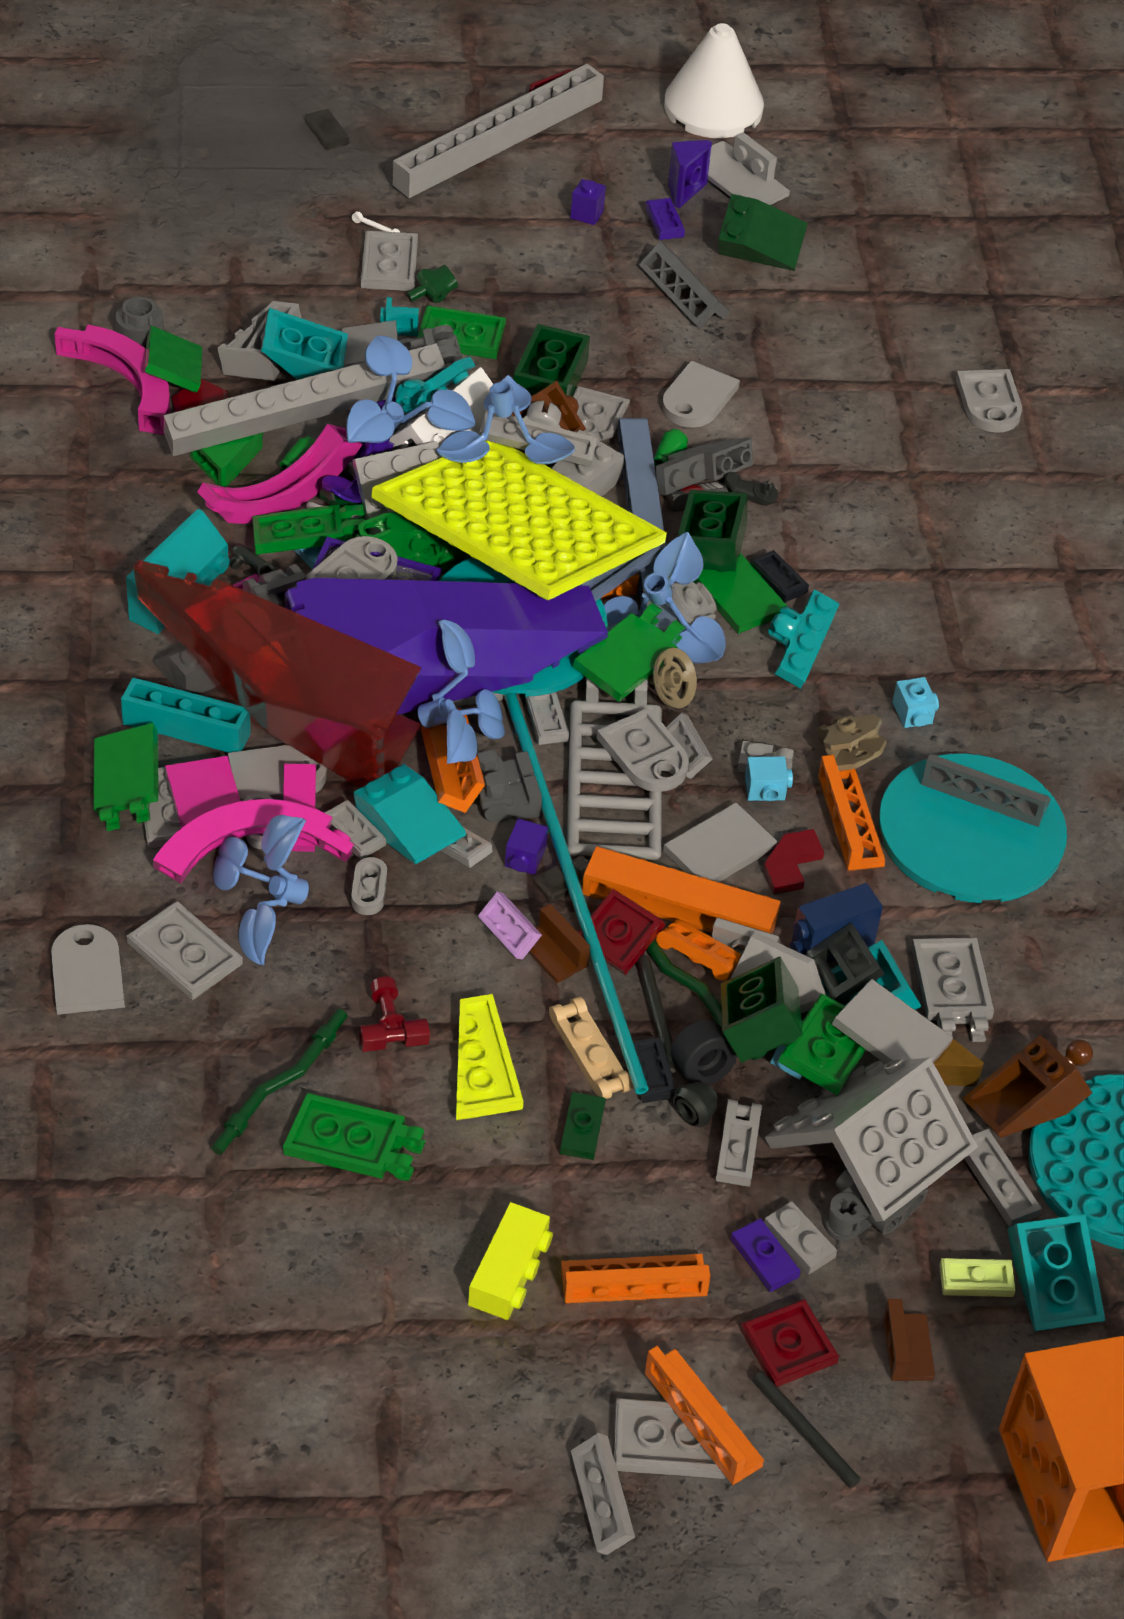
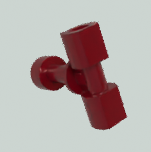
M379 977L373 980L370 984L372 1000L381 1005L383 1017L378 1021V1024L360 1026L359 1042L362 1052L385 1050L386 1043L404 1041L405 1047L428 1045L430 1030L426 1018L405 1021L402 1015L396 1014L393 1002L398 996L396 981L391 977Z

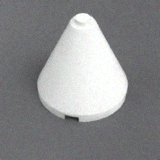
M724 23L717 24L708 31L668 86L664 101L665 112L673 123H676L677 119L685 124V131L708 138L735 137V135L744 132V128L750 125L755 128L762 118L764 107L763 97L736 33L729 25Z

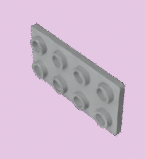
M744 132L735 135L734 148L725 141L712 145L708 180L730 197L731 194L758 199L771 205L788 197L790 194V190L774 179L777 157Z

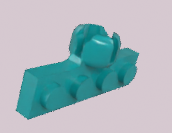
M469 356L457 360L426 382L420 379L404 381L397 388L396 402L401 405L404 415L425 402H431V397L435 392L448 390L446 386L452 382L457 385L469 377L467 372L476 365Z
M814 589L806 602L802 614L788 606L780 608L779 611L782 613L774 616L770 624L771 628H768L769 637L785 645L784 654L775 671L777 676L801 689L806 682L840 603Z

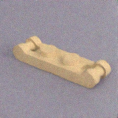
M581 996L571 999L570 1004L564 1006L557 1004L549 1007V1014L553 1024L596 1096L608 1099L612 1097V1093L618 1091L625 1093L633 1090L629 1073L623 1070L589 1014L586 1003ZM575 1016L577 1021L569 1023L567 1018Z

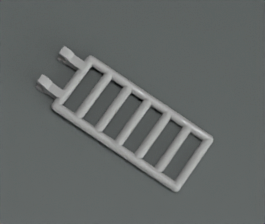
M588 678L585 690L586 701L575 700L571 703L566 844L572 856L592 857L596 846L638 859L658 860L661 857L662 792L649 791V798L580 794L581 783L637 786L625 773L581 771V759L615 761L605 748L582 747V736L597 737V730L608 726L582 724V713L633 715L646 708H650L662 722L661 707L647 704L648 678L634 689V703L598 701L599 687ZM580 807L649 811V823L580 819ZM579 831L649 835V847L579 843Z

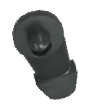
M729 472L726 476V481L723 483L728 492L747 493V500L759 505L773 504L778 497V491L774 487V483L769 484L768 480L755 483L741 479L739 473Z
M236 543L231 548L235 553L229 563L232 569L239 568L245 562L247 565H252L256 568L259 576L278 570L277 567L266 562L241 543Z

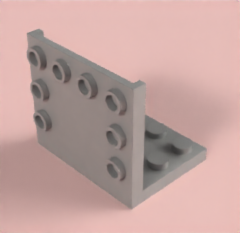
M930 1057L903 1061L902 1058H897L889 1063L883 1064L882 1061H877L869 1066H863L862 1063L857 1064L838 1096L822 1088L823 1094L800 1104L797 1107L799 1112L777 1121L773 1125L775 1129L765 1136L771 1149L833 1142L876 1222L885 1221L978 1148Z

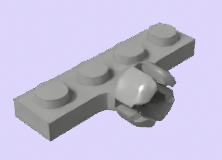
M536 401L530 404L527 415L522 418L530 436L533 439L541 433H555L563 436L575 446V452L562 460L590 467L597 438L561 428L559 425L561 412L553 403L550 402L547 413L542 412L544 401ZM487 409L485 411L483 422L481 425L479 433L480 436L484 432L488 415ZM496 413L493 414L487 441L525 450L530 445L527 443L515 416L510 415L509 417L501 418Z

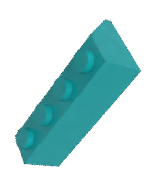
M197 509L126 577L130 621L159 634L164 628L170 626L182 610L190 607L194 599L202 591H206L219 574H223L227 570L230 563L228 544L202 510Z

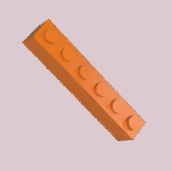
M596 846L583 878V895L604 900L610 891L615 889L659 918L673 922L681 920L696 929L709 933L713 932L716 918H721L773 934L781 901L768 896L755 894L735 886L725 885L705 877H698Z

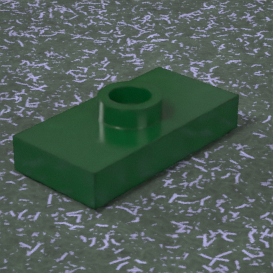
M572 1092L560 1154L594 1160L606 1098Z

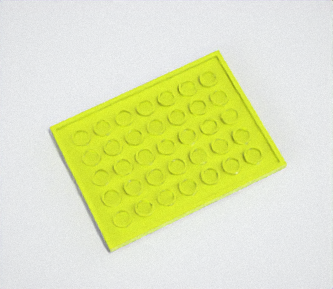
M487 440L485 442L489 444L490 450L479 460L461 463L441 457L372 487L371 498L382 503L386 508L394 510L407 520L425 528L429 533L437 535L450 545L461 549L472 558L478 559L490 566L494 571L502 573L514 580L515 583L526 587L546 600L563 594L665 543L667 532L548 466L530 461L521 451Z

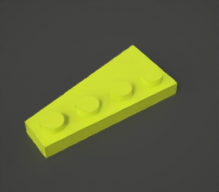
M493 994L460 999L456 1121L522 1110L524 1101Z

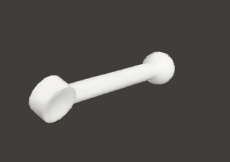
M358 211L352 215V220L355 223L363 222L384 232H400L396 228L390 229L364 218Z

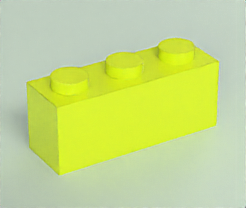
M510 1202L469 1286L468 1306L505 1320H509L514 1308H521L527 1291L524 1286L527 1280H534L540 1265V1260H537L541 1251L547 1252L552 1241L553 1232L549 1231L550 1216Z

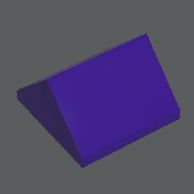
M711 141L672 142L668 186L675 207L680 209L707 185L712 147Z

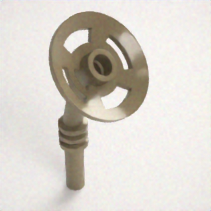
M668 648L657 657L653 674L648 678V684L655 685L657 694L667 706L674 709L686 707L692 701L696 692L697 677L694 665L689 656L681 649ZM673 657L681 663L684 671L676 662L672 661ZM662 661H664V665L661 667L659 671L660 664ZM682 682H686L685 691L682 697L679 698L677 692Z

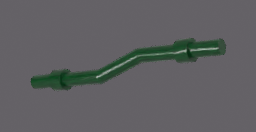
M654 939L647 948V951L662 973L697 993L714 1018V1021L722 1027V1006L706 983L673 965L658 945L656 939Z
M337 1009L326 1025H321L312 1036L313 1042L294 1066L259 1084L239 1111L231 1114L224 1123L223 1132L211 1146L214 1153L222 1155L235 1137L238 1138L248 1127L247 1121L268 1095L304 1076L323 1049H328L337 1038L336 1032L348 1017L344 1010Z

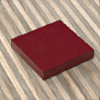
M615 889L610 891L591 915L606 963L624 975L630 971L657 937L658 933L665 927L662 919ZM580 929L578 933L584 938L582 930Z
M805 1299L741 1323L740 1331L763 1371L777 1387L838 1363V1353Z

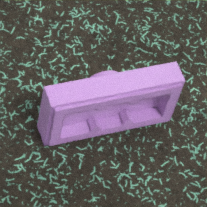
M496 892L478 915L482 922L517 959L523 960L542 936L533 924L501 892Z

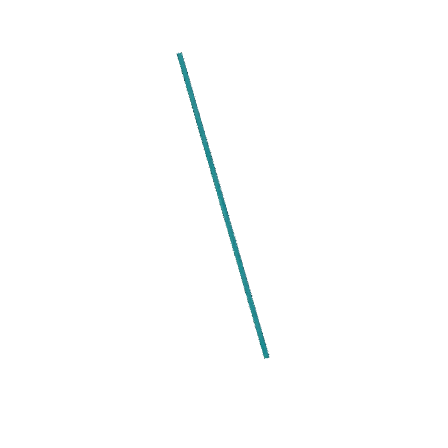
M462 551L461 562L469 559L470 555ZM507 692L504 698L522 752H528L534 775L536 776L542 795L541 809L584 939L590 945V957L635 1093L644 1094L649 1088L516 693Z

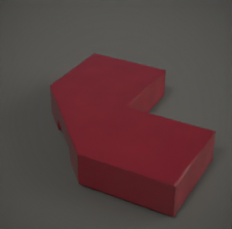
M814 829L784 834L764 863L763 871L773 894L804 889L805 881L797 864L823 859L824 850Z

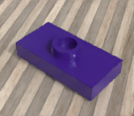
M671 198L646 201L645 209L659 240L684 237L685 229Z
M761 1218L731 1234L730 1240L769 1292L799 1278L800 1269Z

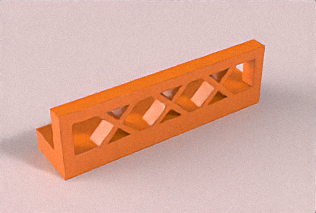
M463 715L466 718V723L469 724L467 715ZM440 724L431 728H425L422 725L421 731L438 802L466 813L485 786L478 756L476 755L473 760L468 762L447 764V725Z
M834 755L822 756L818 779L847 871L884 867V854L856 769L839 771ZM849 778L851 785L846 790L842 779ZM849 801L858 805L859 808L855 813L852 812ZM856 824L866 829L863 836L859 835ZM864 848L873 852L875 857L862 858Z
M703 1254L561 1261L565 1303L707 1296L710 1270L709 1265H704Z
M658 1346L649 1350L645 1375L730 1483L734 1485L762 1468L764 1463L763 1457L679 1352L674 1349L664 1355Z

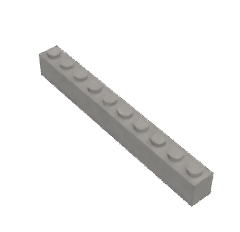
M585 64L393 160V186L408 198H411L602 101L604 76L589 64Z
M437 343L409 350L412 357L411 371L407 375L397 374L393 397H396L397 388L404 381L420 379L426 382L446 369ZM366 362L164 415V434L172 456H177L351 409L360 400H372L374 402L386 400L390 388L391 375L380 376L374 373Z

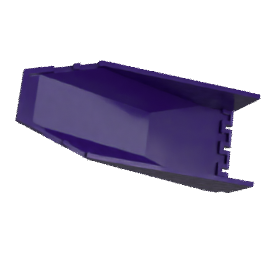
M312 578L296 582L297 587L291 588L285 593L288 632L298 628L315 681L320 683L316 684L321 733L418 710L421 704L433 701L432 695L440 692L460 674L455 672L447 662L443 647L442 629L438 621L448 620L459 625L468 634L474 648V667L467 668L468 675L443 696L446 700L450 699L452 701L476 696L480 690L484 689L492 692L533 681L534 674L549 665L554 669L560 665V659L576 650L580 654L608 637V631L590 587L582 585L550 600H546L518 583ZM295 637L289 638V639H290V642H295V639H296V638H295Z

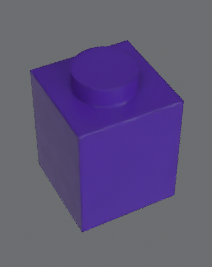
M581 179L572 193L570 218L595 225L604 211L606 186L591 180Z
M517 819L506 845L505 867L535 875L547 847L548 827Z

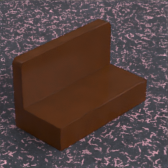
M551 903L541 908L539 926L535 928L542 936L528 953L556 983H559L588 967L590 945Z
M888 1299L883 1315V1324L891 1381H932L935 1376L927 1316L925 1314H904L902 1299Z

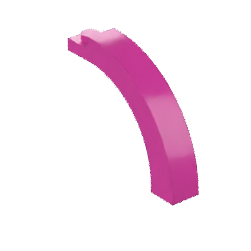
M88 324L85 331L57 327L54 333L56 355L92 361L107 366L123 375L134 385L141 397L138 407L139 431L165 435L164 415L170 414L168 381L144 371L146 349L122 334Z
M327 424L307 452L278 475L261 483L240 488L202 483L197 492L206 501L205 505L209 509L218 512L228 523H253L252 516L290 511L312 499L320 492L323 478L330 475L338 476L354 458L362 443H348L346 428Z
M246 800L215 808L187 823L162 846L153 859V867L182 884L192 868L208 853L219 847L226 838H241L249 835L264 834L270 820L278 815L305 819L306 822L298 838L325 850L345 863L353 852L354 843L350 842L351 838L344 832L337 829L334 831L329 830L333 817L318 809L285 800Z

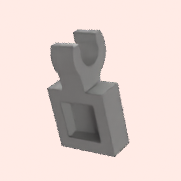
M743 741L738 761V771L746 772L748 757L785 756L787 769H792L794 750L782 748L773 752V745Z

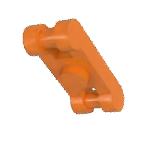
M681 920L671 923L668 928L659 932L656 938L661 948H674L687 955L691 961L712 969L714 977L718 980L729 978L742 956L738 951Z

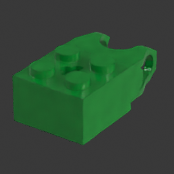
M397 512L384 513L365 520L358 525L360 537H375L387 542L395 550L398 557L441 568V571L451 570L454 566L461 563V549L450 545L437 535L429 533L425 528L407 520ZM367 528H377L380 530V533L370 535L365 530Z

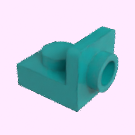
M387 297L386 307H381L380 322L396 320L398 335L418 336L419 308L392 307V297Z

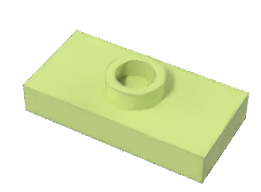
M941 1258L939 1267L943 1295L1014 1296L1015 1282L1012 1260Z

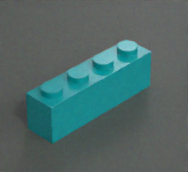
M132 678L121 698L123 724L131 727L154 723L158 734L229 753L242 751L251 734L250 708L137 678Z

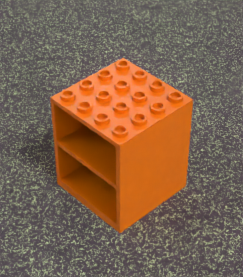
M1124 1336L1024 1353L999 1426V1432L1046 1561L1051 1562L1124 1548Z

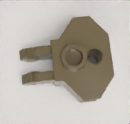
M874 714L858 717L852 715L848 717L839 716L833 719L834 724L829 727L824 724L817 729L820 739L824 741L827 755H834L839 771L857 769L882 755L887 745L886 739L878 734L882 724L881 718Z

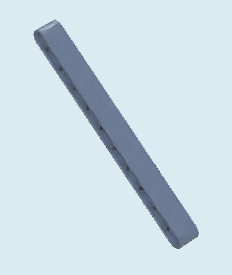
M619 418L618 443L620 453L624 455L622 472L627 509L632 514L664 531L648 419ZM666 541L660 545L663 547L662 550L666 547ZM655 560L638 572V589L641 605L643 601L642 594L646 592L644 582L650 574L654 573ZM651 600L648 601L647 607L652 603ZM667 603L657 605L662 609V612L656 616L659 622L655 626L663 632L666 631L673 621L677 620L676 615Z

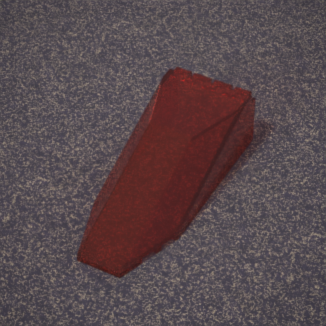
M137 560L133 568L138 599L269 734L361 788L399 766L420 728V723L396 714L420 673V666L224 581L216 579L212 586L196 583L197 577L194 573L188 572L184 579L168 576V567Z

